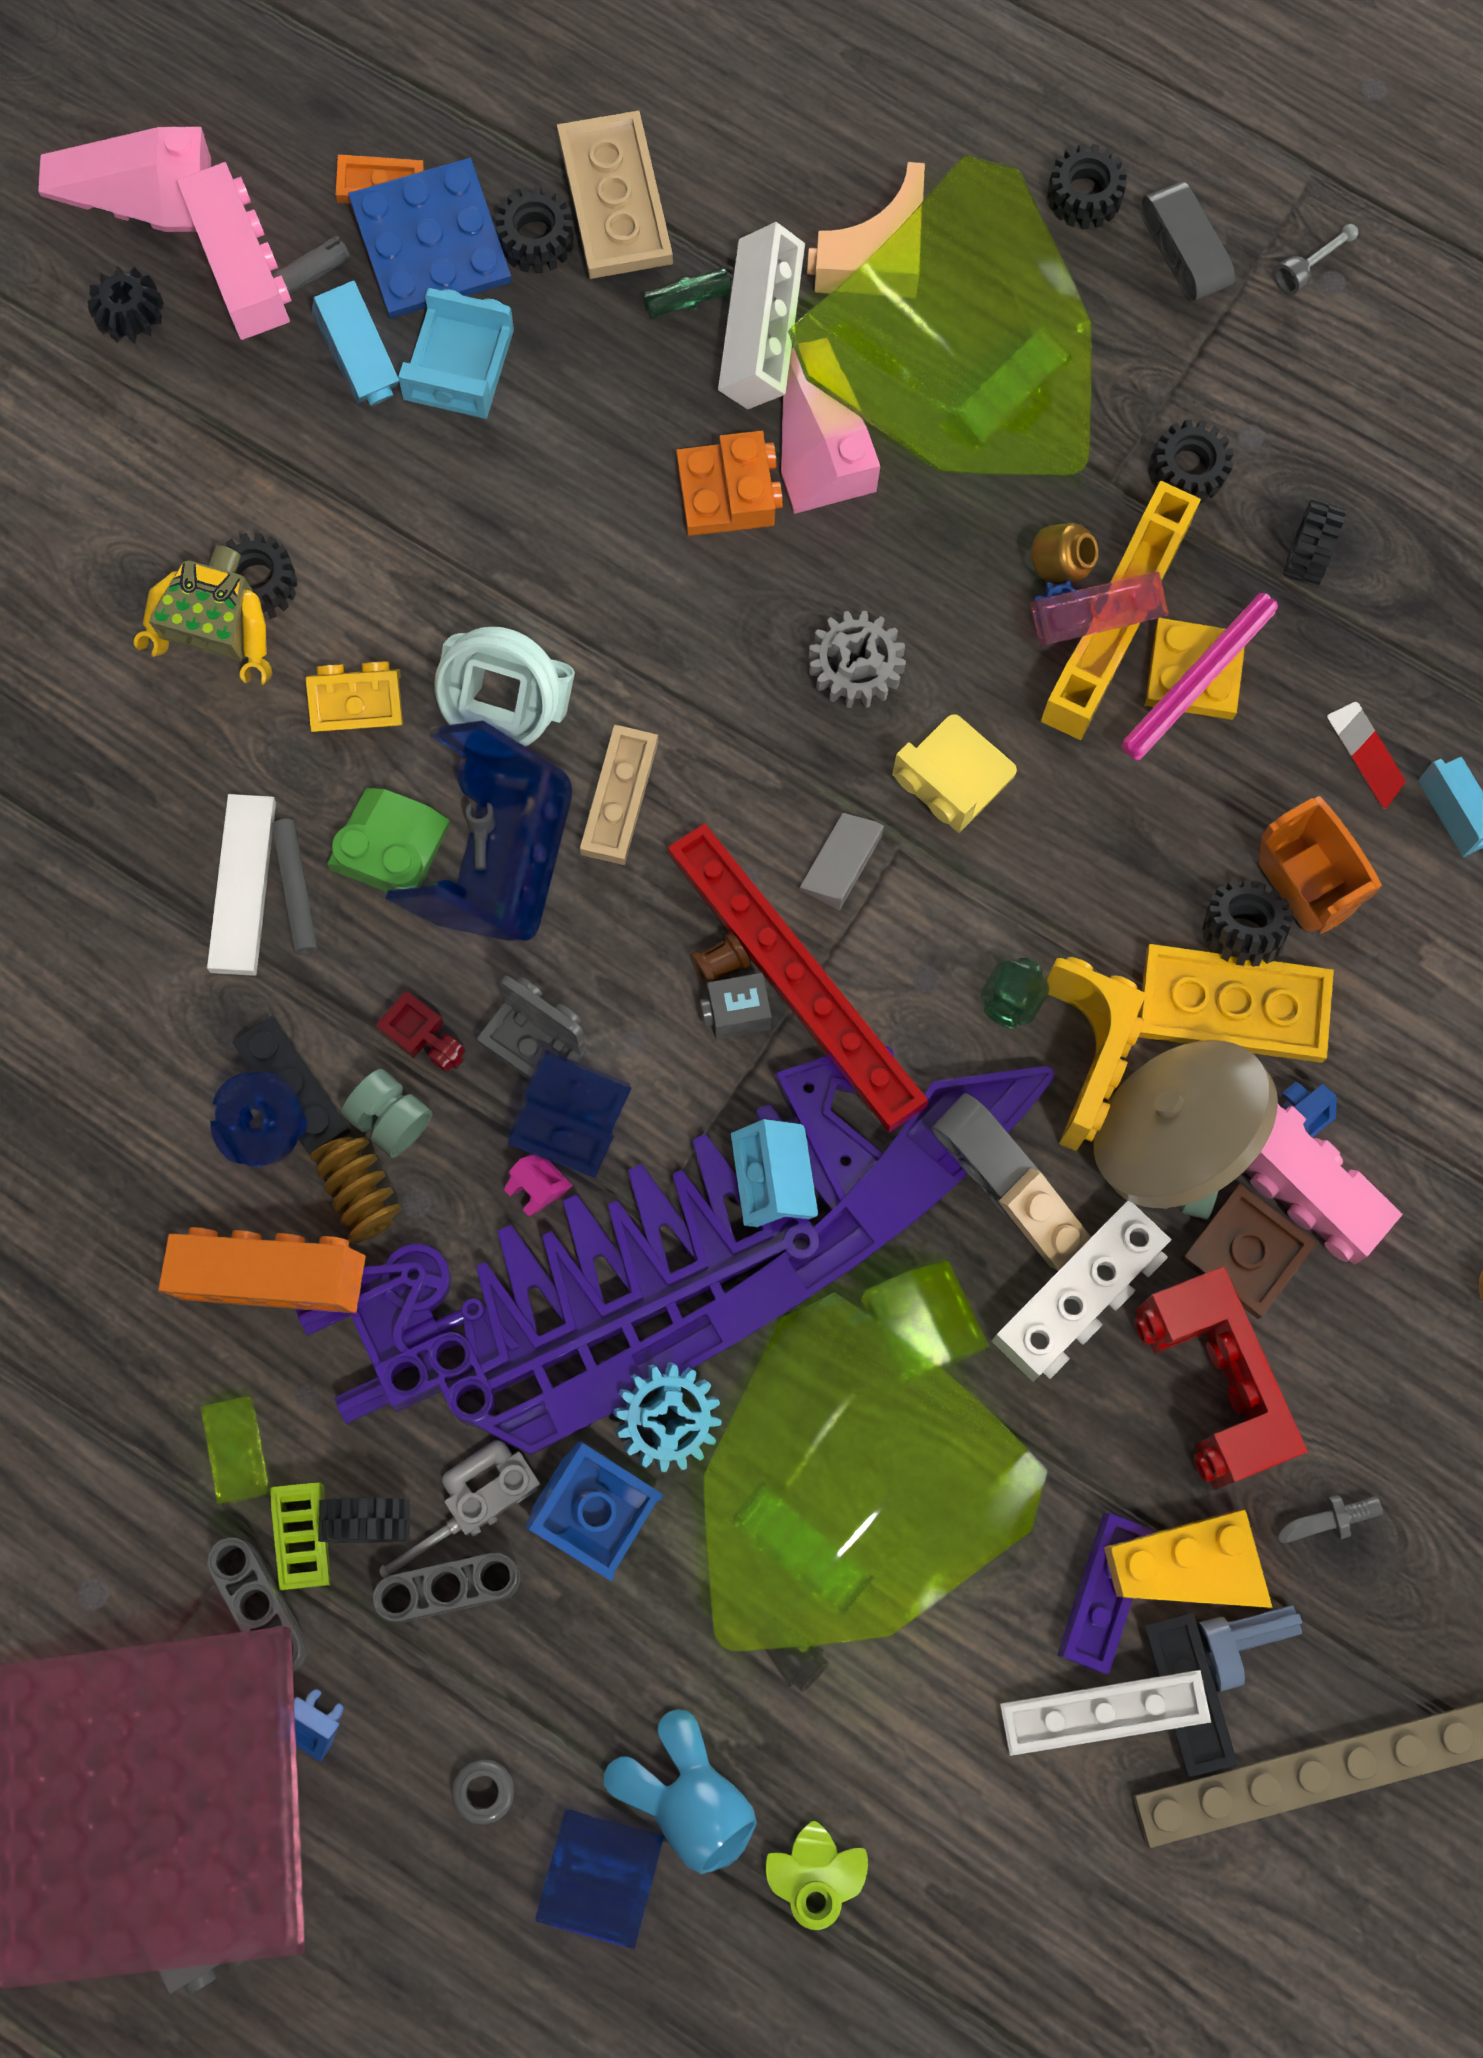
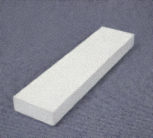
M228 794L207 969L210 973L257 975L273 835L272 823L274 822L276 809L274 797Z
M1200 1670L1000 1704L1010 1756L1211 1722Z

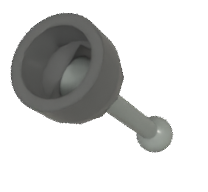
M1348 224L1343 227L1338 237L1308 259L1301 256H1292L1275 266L1273 276L1279 289L1288 295H1294L1302 290L1311 279L1312 272L1310 267L1345 241L1351 242L1355 240L1358 236V228L1353 224Z

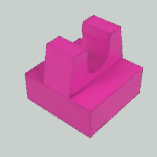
M538 1152L519 1159L509 1171L511 1177L504 1190L509 1196H512L524 1188L531 1198L523 1211L530 1217L539 1213L554 1201L561 1199L573 1185L542 1152Z

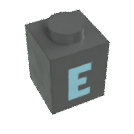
M763 973L707 983V998L700 999L704 1026H713L716 1040L771 1030L772 1016Z

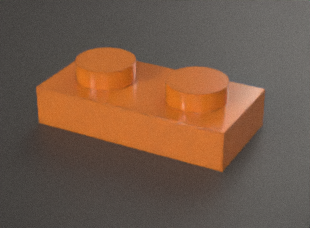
M338 155L337 203L350 204L348 196L350 192L424 171L423 160Z

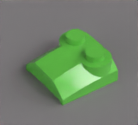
M366 788L348 823L333 839V853L328 862V867L331 871L414 903L448 830L450 820L425 804L389 790Z

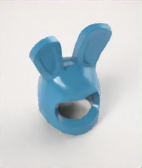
M677 1709L670 1711L658 1723V1734L669 1757L680 1773L679 1778L667 1787L636 1760L630 1757H619L607 1766L604 1773V1787L616 1799L637 1810L653 1815L669 1845L684 1864L699 1874H705L727 1867L739 1858L752 1836L757 1821L753 1807L744 1795L709 1764L702 1734L694 1716L687 1710Z

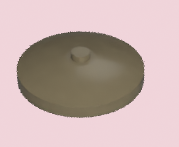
M1208 1040L1192 1042L1170 1049L1139 1067L1111 1096L1107 1102L1110 1104L1107 1116L1100 1131L1097 1130L1094 1137L1095 1161L1102 1176L1121 1197L1134 1204L1150 1208H1170L1199 1201L1221 1190L1235 1180L1252 1164L1262 1151L1271 1135L1277 1116L1278 1098L1275 1084L1259 1059L1252 1052L1237 1044Z

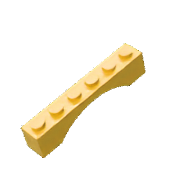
M1160 481L1091 622L1048 699L1041 719L1042 723L1080 741L1082 740L1191 525L1201 501L1200 498Z

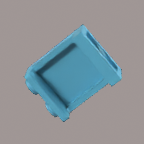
M428 288L425 296L427 312L411 363L403 362L398 376L403 400L487 419L514 332L511 308L494 299L480 300L463 296L450 289L441 291Z

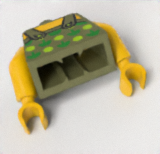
M217 545L214 548L208 566L190 560L184 561L178 571L171 572L150 589L143 618V625L146 627V631L138 633L134 638V646L138 650L146 649L149 638H151L154 644L152 657L164 654L169 647V641L240 662L244 655L248 657V663L243 665L240 670V678L244 683L247 684L251 681V667H256L260 670L262 685L266 684L272 677L271 665L265 659H262L267 654L266 624L260 600L252 591L246 578L236 574L241 555L237 551Z

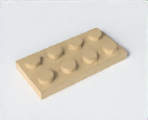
M640 111L557 124L559 143L589 278L593 279L672 265L673 253Z

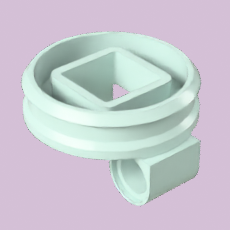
M483 627L468 633L451 635L443 644L441 660L435 675V696L443 717L450 727L462 738L483 749L513 751L534 742L540 737L551 721L561 723L567 714L575 671L566 663L550 660L538 644L517 631L503 627ZM485 669L521 681L515 712L474 699L482 688Z

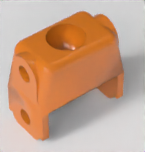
M1320 796L1315 799H1309L1280 816L1275 822L1269 824L1261 837L1258 858L1259 866L1275 890L1280 893L1281 899L1286 898L1290 904L1288 909L1293 911L1294 918L1306 932L1311 933L1318 930L1322 934L1336 927L1349 918L1362 903L1372 898L1382 886L1370 862L1351 833Z

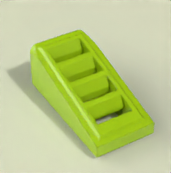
M307 1483L271 1487V1511L279 1590L331 1585L328 1543L318 1541L319 1500L325 1499V1485L321 1483ZM311 1501V1509L287 1512V1502ZM313 1521V1530L288 1532V1523ZM315 1541V1550L289 1553V1544ZM317 1561V1571L290 1573V1564Z

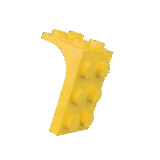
M1068 957L1055 960L1042 991L1080 1010L1090 1022L1095 1035L1096 1050L1093 1062L1059 1142L1060 1145L1077 1151L1084 1139L1092 1142L1097 1130L1100 1131L1110 1104L1103 1102V1099L1109 1100L1114 1088L1118 1087L1128 1063L1120 1059V1057H1127L1131 1046L1135 1045L1145 1020L1137 1017L1146 993L1138 990L1136 984L1129 979L1121 976L1106 977L1092 971L1093 967L1087 962L1078 958Z

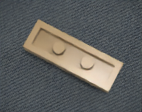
M614 725L580 846L581 855L625 865L658 745L657 734Z

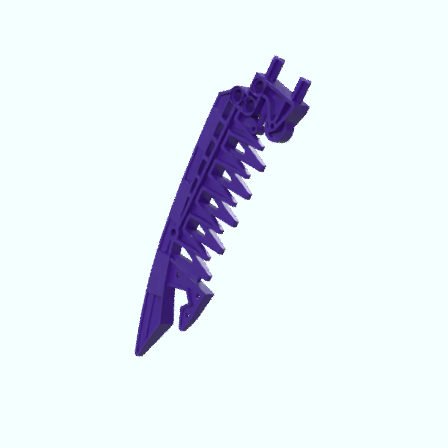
M885 1046L894 1057V1052L892 1048H890L889 1046ZM826 1056L777 1072L775 1081L794 1117L786 1122L801 1124L805 1128L814 1191L830 1211L815 1227L811 1225L808 1219L782 1217L755 1227L758 1231L757 1233L736 1242L723 1199L726 1196H732L741 1207L737 1175L709 1137L704 1134L693 1139L692 1143L710 1207L682 1170L672 1174L685 1218V1225L643 1165L640 1164L629 1169L628 1174L646 1239L617 1200L608 1204L621 1256L577 1194L563 1200L582 1273L552 1231L542 1235L555 1286L511 1225L497 1231L516 1304L487 1263L484 1262L476 1266L486 1307L478 1299H468L464 1302L462 1309L435 1321L431 1311L440 1306L450 1292L452 1278L449 1266L435 1249L428 1245L414 1243L396 1250L390 1255L384 1265L364 1267L356 1314L297 1309L296 1313L307 1336L351 1316L378 1377L334 1398L345 1424L388 1404L396 1412H399L442 1391L451 1411L460 1422L467 1426L477 1427L532 1455L613 1414V1409L625 1407L627 1402L618 1393L620 1389L630 1392L635 1389L631 1379L633 1374H636L643 1380L649 1378L648 1366L652 1364L658 1368L661 1374H665L666 1366L670 1362L677 1365L678 1376H681L688 1367L693 1369L742 1341L858 1266L917 1221L967 1175L965 1170L931 1131V1127L964 1093H967L984 1105L1005 1131L1009 1133L1051 1085L1055 1078L1054 1070L1049 1066L933 1081L924 1094L928 1099L927 1107L908 1119L884 1153H881L831 1111L835 1090L858 1095L831 1059ZM811 1085L814 1090L811 1093H806L803 1087ZM770 1104L756 1110L758 1121L767 1119L783 1122ZM847 1157L851 1163L848 1166H843L840 1163V1159ZM667 1226L670 1228L694 1263L670 1273L659 1233L661 1227ZM597 1257H603L629 1294L606 1305L604 1304L594 1266V1260ZM769 1263L724 1294L721 1285ZM531 1288H538L564 1325L539 1336L529 1299ZM710 1291L714 1299L712 1302L682 1318L677 1306ZM666 1312L672 1325L640 1342L633 1327ZM464 1324L466 1338L458 1333L445 1332ZM623 1333L630 1348L596 1365L589 1348ZM452 1346L461 1347L465 1350L463 1363L458 1368L452 1370L441 1367L440 1357L443 1351ZM579 1353L587 1371L552 1388L544 1370ZM407 1367L418 1369L420 1380L416 1387L408 1391L396 1388V1376L402 1369ZM535 1374L543 1393L492 1417L496 1409L494 1394ZM659 1387L653 1389V1390L650 1391L648 1394H650L651 1392L657 1390ZM470 1390H480L485 1394L486 1398L483 1408L474 1414L462 1412L460 1409V1399L463 1394Z

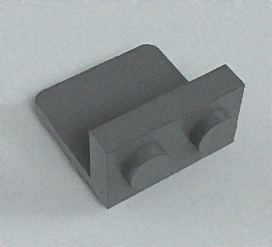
M505 975L499 983L504 1003L477 1037V1043L544 1091L554 1096L586 1054L583 1030L579 1026L581 1019L562 1004H558L554 1008L540 998L542 992L525 978L519 977L515 981Z

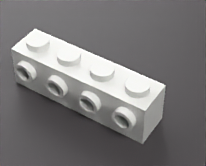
M777 222L740 238L738 242L718 390L746 409L776 399L786 393L805 243Z
M1127 1201L1000 1330L992 1342L1032 1382L1042 1373L1051 1379L1070 1359L1063 1351L1075 1339L1084 1345L1103 1325L1096 1317L1108 1305L1116 1311L1136 1291L1129 1283L1141 1271L1149 1277L1168 1258L1161 1250L1172 1239L1134 1203Z

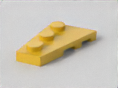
M1246 1510L1231 1511L1104 1547L1117 1597L1272 1608Z

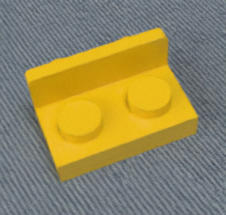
M389 661L362 663V672L344 673V664L316 666L317 675L305 677L311 732L403 725L399 684L401 673L400 669L389 670Z

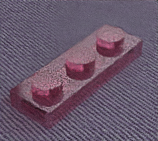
M1159 571L1030 602L1040 647L1169 615Z

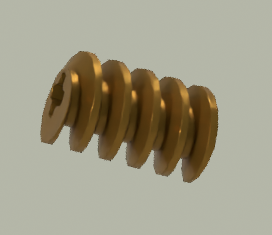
M367 1137L336 1139L317 1148L309 1156L312 1162L319 1163L316 1168L318 1176L322 1179H328L324 1185L326 1193L336 1196L332 1202L334 1210L344 1213L340 1219L342 1227L349 1230L353 1229L348 1236L350 1243L364 1242L381 1234L393 1223L392 1218L402 1210L399 1204L385 1206L383 1203L394 1192L391 1187L377 1189L375 1186L386 1176L383 1170L369 1172L367 1169L377 1160L376 1155L368 1154L361 1156L359 1153L370 1143Z

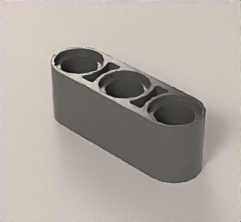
M1184 181L1142 197L1141 213L1143 220L1188 300L1196 301L1233 286L1235 272L1231 259L1187 183Z
M964 1093L931 1127V1131L991 1202L1006 1217L1011 1219L998 1201L1030 1168L1037 1171L1040 1170L985 1106L971 1095Z
M238 1538L219 1540L208 1554L207 1565L209 1572L256 1661L264 1670L270 1673L288 1674L297 1671L304 1664L308 1656L307 1641L260 1552L253 1544ZM241 1548L246 1557L245 1566L240 1573L230 1576L224 1569V1558L232 1549ZM262 1591L268 1596L270 1602L269 1610L263 1618L253 1620L248 1615L247 1602L254 1593ZM285 1635L292 1641L294 1647L293 1654L285 1664L278 1665L271 1658L270 1649L274 1640Z
M489 1553L388 1576L377 1584L373 1593V1605L376 1612L384 1619L396 1623L410 1622L508 1599L518 1590L521 1583V1573L517 1564L508 1556L501 1553ZM495 1563L505 1564L510 1572L508 1585L500 1591H490L484 1583L486 1569ZM446 1574L456 1575L460 1581L459 1595L450 1602H441L435 1594L437 1581ZM405 1585L411 1594L410 1604L405 1611L392 1613L387 1607L386 1596L392 1587Z

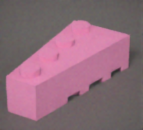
M226 162L177 179L240 340L289 323L290 319L284 304L292 302L282 275L275 278L272 277L270 271L277 269L278 266L268 242L259 245L257 238L263 236L264 232L255 210L246 212L244 205L251 203L242 178L233 179Z
M1278 1105L1275 1124L1267 1143L1244 1172L1252 1178L1250 1182L1260 1194L1269 1199L1275 1197L1289 1209L1287 1214L1293 1222L1305 1230L1312 1229L1326 1241L1324 1245L1332 1255L1341 1261L1348 1262L1349 1260L1356 1265L1373 1251L1403 1214L1359 1171L1350 1170L1347 1173L1341 1167L1343 1159L1339 1155L1340 1152L1328 1140L1322 1141L1312 1138L1306 1132L1303 1125L1307 1119L1293 1106L1284 1109Z

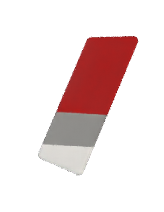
M1353 702L1330 713L1328 719L1380 805L1385 809L1390 805L1406 780L1359 703Z

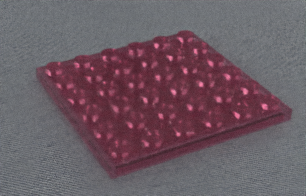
M282 1626L0 1665V1989L305 1954L291 1628Z

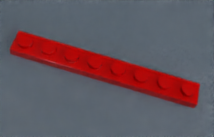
M704 823L668 847L669 857L727 930L737 937L746 954L886 1130L890 1133L926 1108L928 1104L926 1096L709 827Z

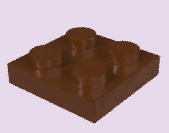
M1239 1184L1188 1249L1181 1261L1199 1275L1225 1266L1243 1308L1256 1319H1259L1265 1314L1318 1242L1242 1184Z

